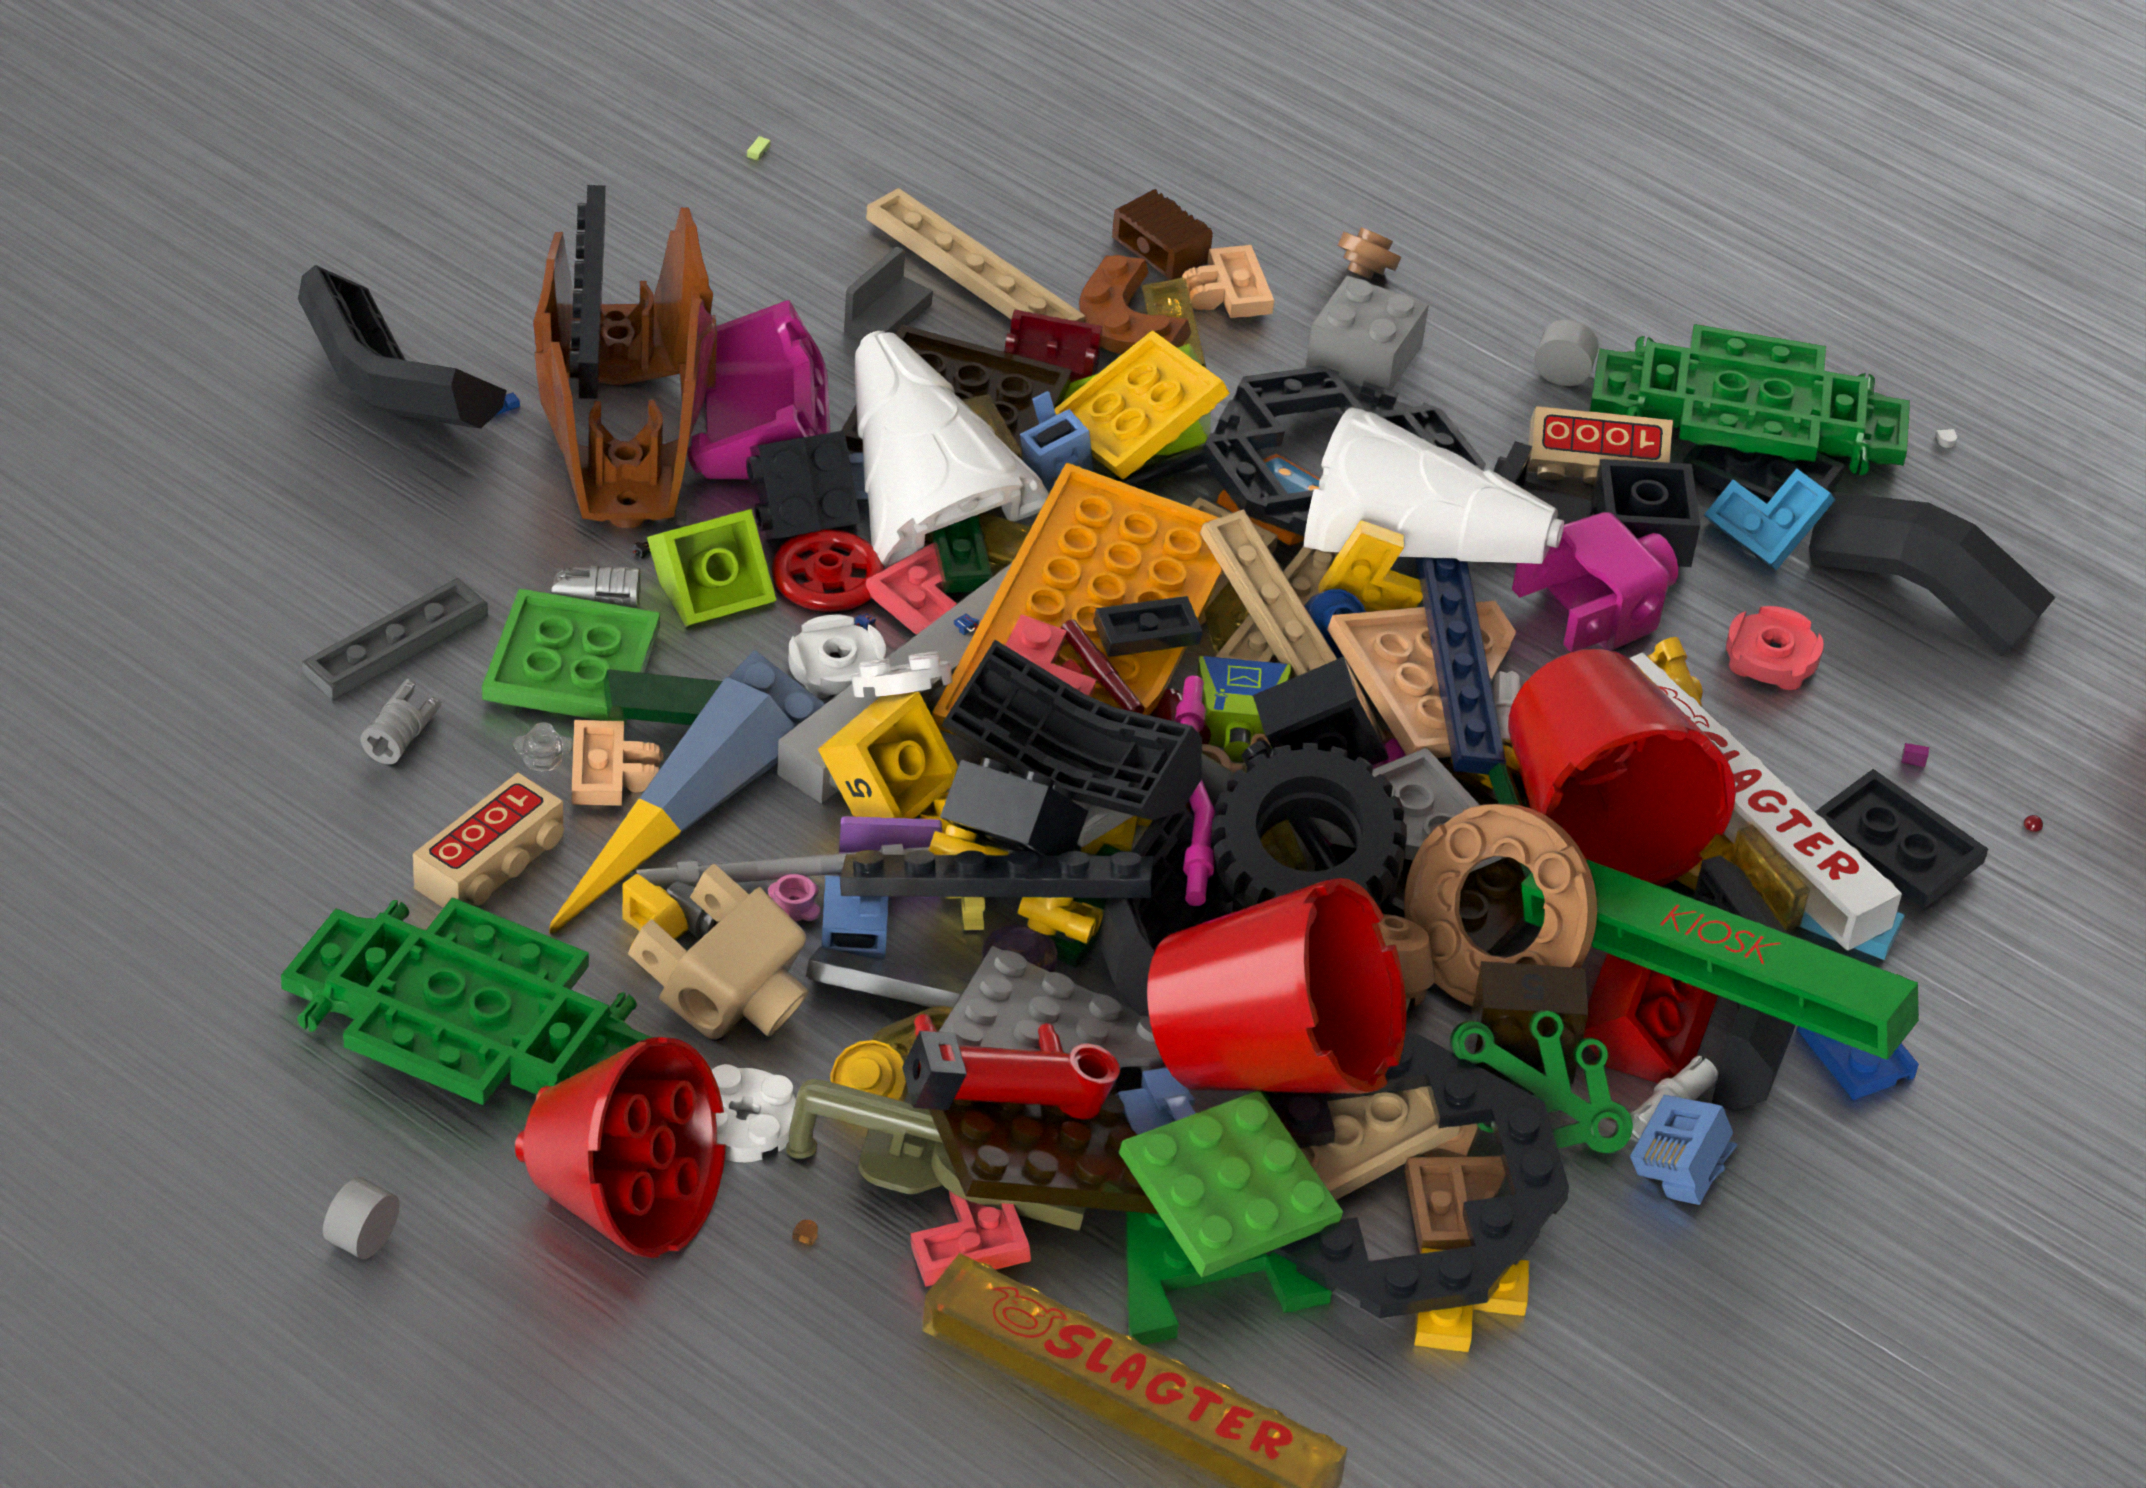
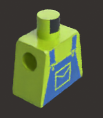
M1199 656L1197 676L1203 679L1204 682L1202 704L1206 708L1205 722L1211 731V739L1208 745L1224 747V752L1231 761L1244 762L1241 755L1251 745L1252 737L1256 734H1265L1253 695L1289 680L1291 664Z

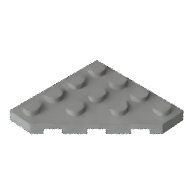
M994 946L989 950L939 1032L955 1033L958 1045L1041 1051L1037 1031L1042 1024L1048 1023L1054 1026L1064 1053H1071L1072 1049L1079 1044L1090 1043L1108 1050L1116 1058L1120 1069L1121 1067L1139 1066L1143 1072L1165 1067L1156 1046L1148 1016H1139L1137 1012L1122 1006L1111 996L1096 994L1074 984L1069 977L1061 973L1048 972L1027 962L1024 957L1016 952L1001 950Z

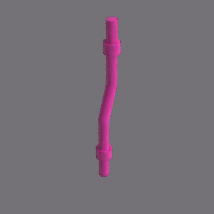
M1192 675L1184 680L1183 698L1176 707L1175 722L1191 725L1197 732H1200L1204 727L1206 708L1202 704L1204 682L1200 677ZM1202 779L1189 799L1194 812L1191 846L1185 851L1183 869L1185 875L1188 876L1185 900L1192 906H1200L1205 903L1208 878L1214 873L1215 864L1214 851L1211 849L1212 819L1215 815V809Z

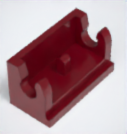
M1014 309L1010 333L1006 335L1004 352L1071 369V382L1096 375L1099 365L1103 326Z

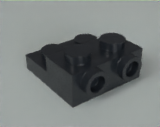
M844 430L750 447L751 456L746 458V469L750 483L757 485L760 503L755 504V519L759 531H765L766 540L861 523Z

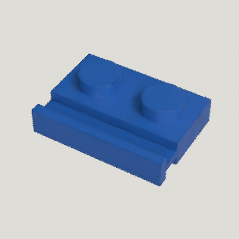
M1797 1026L1796 1030L1852 1100L1894 1086L1898 1079L1906 1077L1908 1080H1911L1916 1076L1919 1064L1902 1043L1891 1057L1886 1060Z

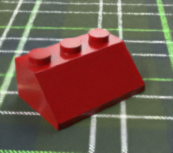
M1607 953L1588 1002V1019L1583 1039L1594 1038L1605 1045L1608 1052V1058L1605 1063L1607 1068L1655 1083H1659L1666 1078L1672 1079L1696 1057L1718 995ZM1594 1044L1587 1045L1599 1058L1598 1047Z

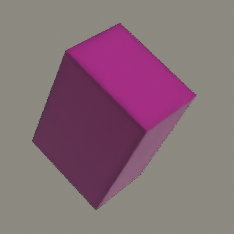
M1905 743L1901 763L1925 767L1929 755V747Z

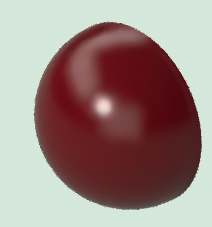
M2030 815L2025 818L2024 826L2030 831H2040L2043 828V821L2037 815Z

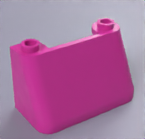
M790 300L716 326V386L706 390L707 435L703 432L693 435L691 446L687 449V456L695 473L702 472L707 479L749 480L746 458L751 456L750 447L831 433L826 365L818 346Z

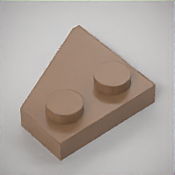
M1501 1156L1407 1157L1404 1172L1419 1253L1421 1254L1422 1248L1450 1250L1471 1246L1462 1215L1463 1203L1498 1196L1506 1177Z

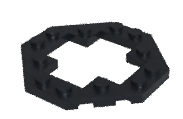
M1324 366L1243 376L1232 400H1229L1221 414L1216 429L1207 438L1201 456L1240 510L1244 509L1251 518L1304 537L1314 490L1288 494L1255 451L1282 445L1285 430L1275 417L1314 412L1339 407L1345 413L1349 408H1358L1366 412L1375 413L1427 442L1461 456L1482 471H1484L1486 466L1483 459L1441 408L1427 403H1423L1422 406L1413 407L1397 401L1399 395L1397 392L1364 381L1362 387L1349 384L1340 379V372Z
M1417 1033L1405 1035L1398 1066L1388 1067L1385 1074L1388 1083L1378 1091L1362 1094L1274 1093L1268 1103L1300 1149L1309 1148L1310 1146H1323L1335 1142V1129L1327 1101L1369 1096L1384 1092H1397L1427 1087L1438 1128L1491 1122L1511 1195L1463 1203L1462 1215L1470 1240V1247L1369 1261L1358 1217L1341 1219L1339 1223L1329 1224L1318 1233L1265 1253L1270 1256L1272 1252H1275L1296 1264L1297 1272L1332 1292L1338 1288L1360 1301V1308L1378 1318L1487 1303L1499 1288L1500 1280L1513 1264H1518L1539 1237L1540 1229L1552 1214L1556 1215L1568 1200L1569 1184L1544 1101L1466 1059H1459L1455 1053Z

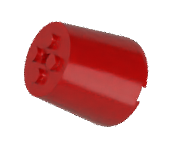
M1603 649L1571 652L1552 660L1537 670L1517 693L1509 713L1508 731L1530 807L1560 825L1578 845L1585 859L1661 887L1695 867L1703 860L1700 852L1710 843L1716 833L1721 836L1723 835L1731 819L1736 797L1734 775L1728 761L1716 744L1631 659L1620 653Z
M1337 878L1325 880L1165 937L1159 943L1152 957L1148 974L1147 999L1153 1037L1159 1054L1172 1076L1184 1087L1197 1091L1362 1094L1378 1091L1388 1083L1385 1078L1388 1067L1398 1066L1403 1051L1406 1031V995L1396 945L1386 946L1377 924L1382 921L1384 915L1370 894L1361 885L1350 879Z

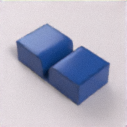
M513 392L507 394L503 408L496 415L520 407V399Z

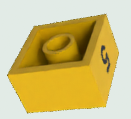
M919 691L880 696L818 748L823 761L854 817L914 819L934 802V796L946 792L951 787L958 769V765Z

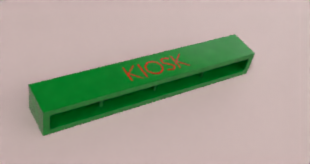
M1586 859L1594 881L1597 898L1596 928L1591 944L1593 948L1886 1060L1891 1057L1919 1021L1918 982ZM1531 872L1521 883L1525 922L1542 928L1545 916V909L1543 908L1545 899L1542 890L1536 885L1533 873Z

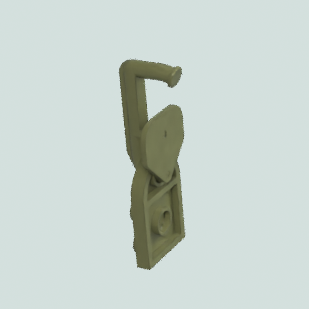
M820 1079L807 1080L798 1090L790 1123L789 1142L786 1145V1152L793 1158H807L816 1152L817 1142L813 1138V1131L817 1115L869 1128L859 1158L858 1169L868 1182L876 1186L905 1194H918L943 1185L955 1195L977 1204L1002 1210V1203L1014 1204L1018 1215L1077 1231L1080 1230L1085 1213L1084 1207L966 1197L929 1109L913 1108L912 1104Z

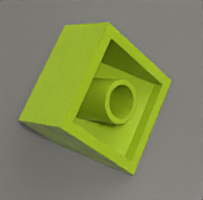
M752 509L647 537L659 583L685 626L777 601Z

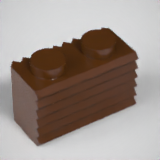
M1156 189L1114 210L1112 238L1138 257L1145 259L1146 263L1174 283L1178 278H1182L1185 271L1189 270V268H1198L1203 264H1208L1209 249H1211L1213 237L1211 228H1208L1199 219L1194 220L1193 215H1188L1186 210L1182 211L1175 201L1168 197L1164 198L1163 194H1158Z

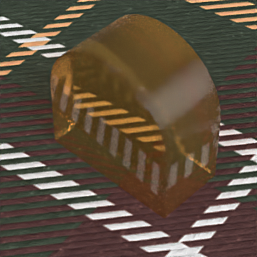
M808 1219L800 1221L793 1230L792 1239L812 1246L818 1236L817 1224Z

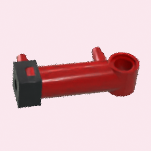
M926 1014L918 1015L914 1020L916 1040L902 1066L913 1108L949 1110L953 1100L956 1099L1057 1106L1064 1113L1079 1119H1090L1098 1115L1120 1073L1119 1063L1116 1058L1099 1045L1090 1043L1079 1044L1072 1049L1071 1053H1064L1054 1026L1048 1023L1042 1024L1037 1031L1041 1051L958 1045L955 1033L937 1032L930 1016Z

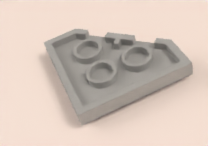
M1427 748L1377 767L1372 772L1374 777L1379 774L1384 775L1393 786L1392 796H1396L1401 800L1404 809L1403 822L1407 824L1404 859L1414 860L1424 840L1438 825H1444L1465 809L1480 806ZM1310 817L1318 830L1330 843L1355 848L1352 840L1339 827L1328 821ZM1495 856L1490 859L1484 860L1480 862L1472 871L1487 866L1505 857Z

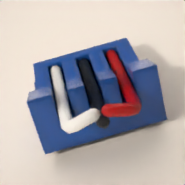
M966 613L954 620V625L959 628L960 633L966 635L978 628L979 620L972 618Z

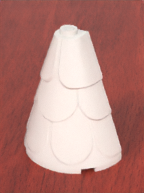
M875 331L866 335L861 340L860 346L855 353L858 437L863 439L865 492L868 493L871 545L881 563L885 566V569L924 548L925 534L1002 506L1009 524L1040 512L1049 495L1042 480L995 435V431L990 425L955 395L953 386L894 333Z
M1352 407L1339 420L1321 464L1324 471L1319 482V490L1314 489L1303 547L1318 549L1323 552H1340L1359 521L1363 520L1404 535V549L1398 557L1457 558L1459 561L1542 564L1550 547L1558 548L1563 534L1564 520L1557 519L1558 510L1494 471L1490 469L1482 471L1461 456L1447 449L1437 447L1375 413Z

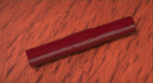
M1076 620L1066 621L1061 626V629L1067 630L1065 639L1082 659L1099 684L1105 688L1121 709L1143 714L1145 707L1120 677L1118 671L1106 656L1100 652Z

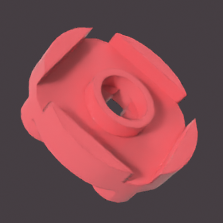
M1778 606L1760 607L1758 614H1751L1745 617L1746 611L1738 614L1730 625L1726 641V651L1730 657L1729 668L1733 673L1744 677L1749 676L1760 682L1776 684L1785 690L1800 688L1803 680L1815 673L1820 663L1824 643L1820 633L1817 638L1816 634L1810 630L1812 622L1796 611ZM1772 642L1778 643L1780 648L1771 647L1770 645Z

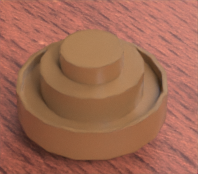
M1362 227L1358 236L1343 232L1337 245L1346 250L1343 258L1350 261L1347 270L1370 280L1374 272L1383 275L1385 268L1396 271L1402 258L1389 251L1393 243L1392 240Z

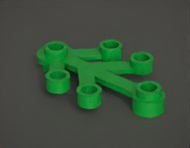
M1540 1010L1531 1017L1529 1022L1530 1032L1538 1041L1545 1075L1494 1044V1036L1491 1030L1484 1024L1468 1020L1461 1022L1453 1029L1450 1036V1047L1459 1059H1466L1473 1064L1485 1062L1534 1093L1531 1095L1544 1101L1547 1113L1561 1110L1578 1121L1552 1129L1558 1149L1586 1143L1595 1151L1612 1153L1623 1148L1629 1141L1633 1131L1632 1118L1624 1106L1611 1101L1604 1070L1608 1052L1605 1045L1599 1040L1584 1038L1576 1044L1573 1052L1576 1063L1584 1068L1589 1097L1588 1103L1571 1092L1559 1039L1563 1032V1022L1556 1013L1550 1010ZM1549 1016L1555 1022V1029L1552 1034L1541 1036L1537 1030V1024L1541 1018ZM1477 1033L1483 1039L1482 1048L1478 1052L1470 1053L1465 1049V1039L1468 1035ZM1594 1044L1599 1049V1058L1592 1064H1586L1582 1059V1051L1587 1045ZM1606 1117L1613 1118L1616 1123L1614 1133L1610 1136H1601L1598 1131L1599 1122ZM1476 1124L1483 1131L1493 1133L1492 1125Z

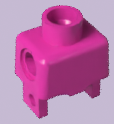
M1603 512L1564 524L1558 548L1550 547L1542 564L1517 563L1512 590L1521 598L1545 588L1549 589L1569 611L1563 645L1570 652H1575L1597 643L1605 650L1613 651L1657 630L1661 620L1667 588L1675 584L1678 578V563L1671 545L1663 536L1652 533L1637 539L1614 514Z

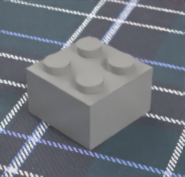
M1347 275L1311 324L1306 366H1324L1340 372L1339 377L1360 386L1366 381L1392 390L1422 347L1429 304L1413 299L1408 295L1399 294L1373 285L1366 280Z

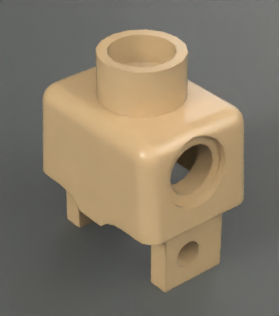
M713 863L703 872L690 898L718 924L687 951L651 919L640 929L628 955L664 986L658 999L707 1038L714 1040L721 1038L744 1016L769 1037L788 1021L809 994V990L788 972L805 944L806 935L803 929L760 886L751 894H748Z

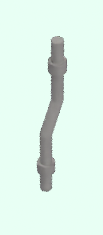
M902 844L881 845L879 852L885 855H906L916 850L928 851L929 847L903 849ZM857 852L718 863L716 865L736 883L774 880L790 874H799L805 877L841 874L846 854H855ZM697 860L677 861L676 867L637 869L636 874L638 873L653 885L662 888H668L677 881L696 887L703 872L712 864L698 865Z

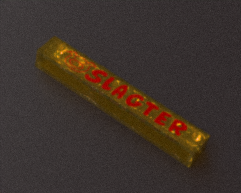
M959 1253L925 1295L922 1331L1229 1488H1338L1342 1482L1348 1448L1336 1443L1328 1435L1316 1433L1287 1418L1280 1411L1267 1408L1237 1393L1229 1385L1217 1383L1189 1369L1181 1361L1168 1358L1140 1344L1135 1338L1126 1334H1120L1092 1320L1084 1312L1072 1310L1046 1297L1038 1289L1025 1286L997 1272L986 1263L977 1262Z

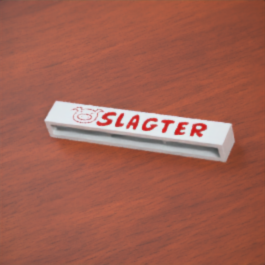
M1643 652L1629 658L1716 744L1728 761L1734 775L1736 797L1731 819L1723 834L1845 950L1849 951L1892 929L1902 895L1894 884L1865 860L1857 849L1850 846L1822 817L1809 808L1790 787L1786 786L1767 769L1758 757L1752 755L1725 727L1721 726L1693 697H1690L1669 678L1663 669L1655 665Z

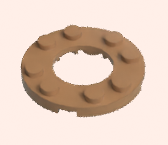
M1489 804L1463 810L1462 813L1456 815L1444 825H1438L1424 840L1414 857L1408 873L1404 896L1405 919L1421 926L1429 936L1435 973L1434 982L1455 999L1473 1006L1481 961L1581 968L1594 938L1597 919V898L1592 874L1584 855L1571 836L1560 825L1544 814L1527 807L1513 804ZM1495 856L1510 857L1527 866L1533 873L1535 883L1542 890L1545 899L1543 906L1545 909L1544 924L1538 937L1535 938V941L1525 951L1511 957L1493 956L1477 947L1464 930L1459 912L1460 891L1468 874L1480 862Z

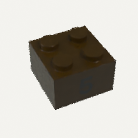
M1481 961L1470 1020L1478 1021L1487 1026L1494 1036V1044L1545 1075L1538 1041L1530 1032L1529 1022L1531 1017L1540 1010H1550L1556 1013L1563 1022V1032L1559 1039L1569 1083L1573 1084L1577 1069L1573 1052L1576 1044L1584 1037L1588 1019L1585 968ZM1549 1016L1541 1018L1537 1024V1030L1541 1036H1548L1555 1029V1022ZM1477 1033L1468 1035L1469 1052H1478L1483 1045L1482 1037ZM1485 1062L1475 1064L1503 1080H1512Z

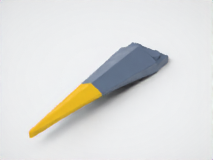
M754 649L729 677H725L551 921L549 933L557 932L678 835L756 778L777 765L779 739L824 706L825 703Z

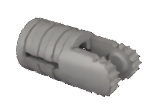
M592 565L591 568L563 567V569L558 570V573L556 572L550 593L639 609L641 569L613 568V566L599 567L596 565Z
M407 678L383 706L381 712L371 725L361 734L360 741L364 751L377 762L383 764L396 763L403 755L407 746L419 735L441 707V700L432 695L418 710L408 702L414 693L416 683Z

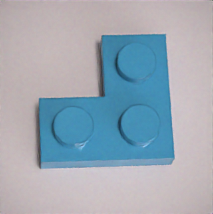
M1796 469L1767 504L1735 480H1732L1704 513V516L1710 523L1776 571L1832 505L1835 498L1825 488Z

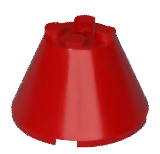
M648 1038L554 1086L542 1087L528 1115L525 1130L521 1131L516 1138V1157L520 1162L526 1164L529 1176L541 1191L623 1250L635 1256L659 1258V1255L667 1251H679L685 1247L700 1231L715 1202L723 1174L726 1144H717L716 1113H724L720 1090L709 1065L702 1055L690 1044L676 1038Z

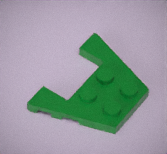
M1125 1211L1128 1282L1127 1333L1130 1348L1177 1338L1179 1323L1165 1292L1265 1271L1284 1313L1328 1304L1331 1301L1332 1291L1297 1272L1296 1264L1275 1252H1272L1270 1256L1265 1253L1201 1278L1159 1214Z

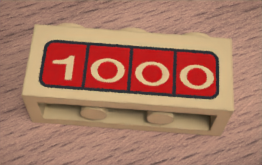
M1536 406L1530 420L1528 445L1533 447L1528 472L1537 473L1539 478L1545 480H1562L1565 476L1582 477L1585 483L1595 485L1600 459L1670 463L1673 420Z
M517 772L413 853L414 889L442 908L445 907L452 897L473 906L483 904L493 891L510 878L520 875L531 861L545 850L553 849L559 843L564 832L563 800Z

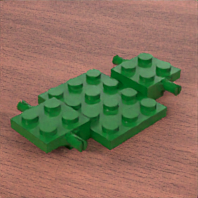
M1694 324L1690 348L1656 343L1650 337L1647 338L1646 345L1643 346L1645 336L1636 339L1635 351L1620 352L1599 348L1589 412L1673 420L1672 427L1679 428L1680 424L1679 439L1692 441L1698 445L1712 444L1735 448L1745 453L1759 452L1777 455L1792 461L1806 460L1815 462L1817 451L1834 457L1847 456L1851 457L1850 471L1855 475L1858 465H1860L1859 475H1864L1869 471V460L1881 465L1895 464L1904 466L1908 447L1910 400L1887 397L1874 392L1875 378L1871 374L1868 375V378H1865L1866 373L1853 376L1824 371L1826 346Z
M453 897L426 930L403 921L409 916L410 912L403 902H400L398 905V900H392L383 913L380 912L375 919L357 917L335 908L281 974L282 990L311 1001L303 1012L297 1016V1021L303 1029L306 1030L309 1027V1031L314 1032L329 1012L348 1016L354 1020L343 1033L344 1048L481 1105L486 1103L509 1071L512 1085L537 1095L544 1086H554L642 1040L653 1038L632 1029L625 1023L628 1016L637 1007L636 1000L630 994L626 998V993L620 992L609 1007V1005L571 990L589 967V952Z

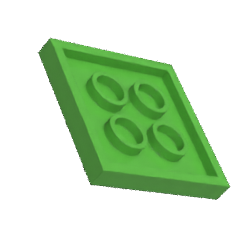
M519 588L482 684V700L600 721H624V725H626L628 719L608 717L603 680L607 669L645 672L660 629L661 612Z
M1261 1091L1252 1092L1122 1141L1119 1151L1120 1156L1201 1278L1318 1233L1327 1225L1339 1223L1341 1220L1342 1209Z

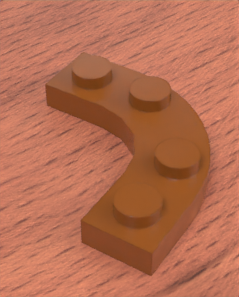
M1106 255L1087 281L1080 295L1079 309L1085 315L1084 323L1103 326L1101 347L1114 353H1125L1152 330L1176 348L1183 346L1191 334L1187 318L1146 315L1134 312L1128 307L1130 299L1149 274L1146 260L1143 258Z

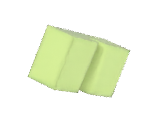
M759 136L747 150V157L759 161L764 152L769 149L771 140Z

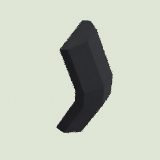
M314 265L302 275L298 301L339 380L374 407L394 415L479 429L487 424L503 408L507 392L503 388L457 368L405 360L368 288L317 265Z
M1833 492L1832 495L1835 501L1813 526L1809 545L1812 565L1899 575L1926 588L2000 656L2005 654L2056 598L1978 526L1929 502Z
M994 640L942 724L947 730L1001 763L1011 767V769L1024 776L1026 771H1031L1054 780V785L1075 793L1073 798L1075 801L1149 820L1181 813L1202 779V737L1193 726L1115 708L1080 692L997 640Z
M1184 807L1181 813L1152 820L1131 851L1140 856H1154V879L1151 898H1107L1098 941L1115 987L1139 1016L1149 1017L1147 999L1148 974L1152 957L1159 943L1170 934L1203 923L1221 897L1217 890V879L1211 876L1208 878L1206 901L1204 904L1192 906L1185 900L1188 876L1183 871L1185 851L1191 846L1194 817L1186 807Z
M1720 855L1702 860L1693 899L1787 934L1741 868ZM1737 1003L1738 1013L1728 1035L1711 1103L1721 1105L1724 1109L1730 1111L1767 1100L1796 1026L1740 1003Z

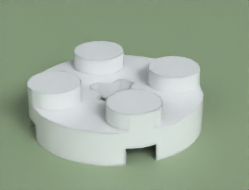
M825 615L808 620L801 626V633L795 639L792 636L789 642L788 663L790 671L796 680L802 683L804 688L818 699H824L830 695L837 696L852 684V675L861 673V662L886 659V644L877 629L868 624L867 631L863 627L854 625L855 618L846 615ZM838 652L842 658L831 657L830 653Z
M938 652L913 654L909 656L910 664L890 667L889 659L861 662V673L851 676L854 697H864L863 687H874L876 696L927 690L932 688L931 678L942 676L943 686L953 682L950 662L940 661Z
M729 1064L715 1067L712 1073L719 1087L724 1113H716L717 1144H726L725 1160L743 1163L754 1162L763 1159V1152L773 1150L777 1146L778 1152L786 1148L789 1142L790 1123L796 1102L792 1082L785 1076L773 1075L759 1069L737 1068ZM749 1110L755 1114H749L746 1120H740L737 1118L736 1111Z

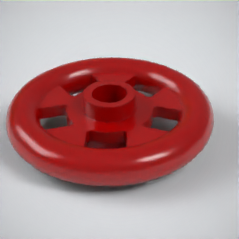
M820 529L817 532L792 537L777 550L771 565L774 583L787 599L801 607L821 612L846 611L865 604L872 599L866 587V580L885 570V566L881 563L869 542L852 533L833 529ZM810 550L815 553L811 555L807 560H803L800 557H798L802 553ZM832 550H843L849 552L850 555L846 557L843 554H840ZM852 568L866 569L865 578L851 577ZM805 573L809 582L799 584L795 581L793 575ZM840 587L844 589V592L838 593L824 592V590H834Z

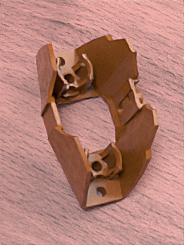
M689 207L680 208L675 230H670L655 294L647 285V281H640L639 304H602L598 383L621 386L680 374L682 410L679 439L663 444V416L659 407L655 404V400H648V423L630 441H619L602 425L601 401H594V406L591 408L588 416V446L577 444L573 400L568 378H570V351H579V349L571 348L572 320L581 321V319L573 318L574 288L567 259L563 232L554 233L546 260L541 295L533 320L536 352L534 353L541 405L552 427L559 448L564 455L582 519L600 522L610 520L615 526L628 529L641 525L645 519L656 521L674 517L684 474L688 443L703 406L706 390L716 386L717 327L716 315H711L713 291L709 286V278L700 249L697 226L693 221ZM623 499H630V505H623Z

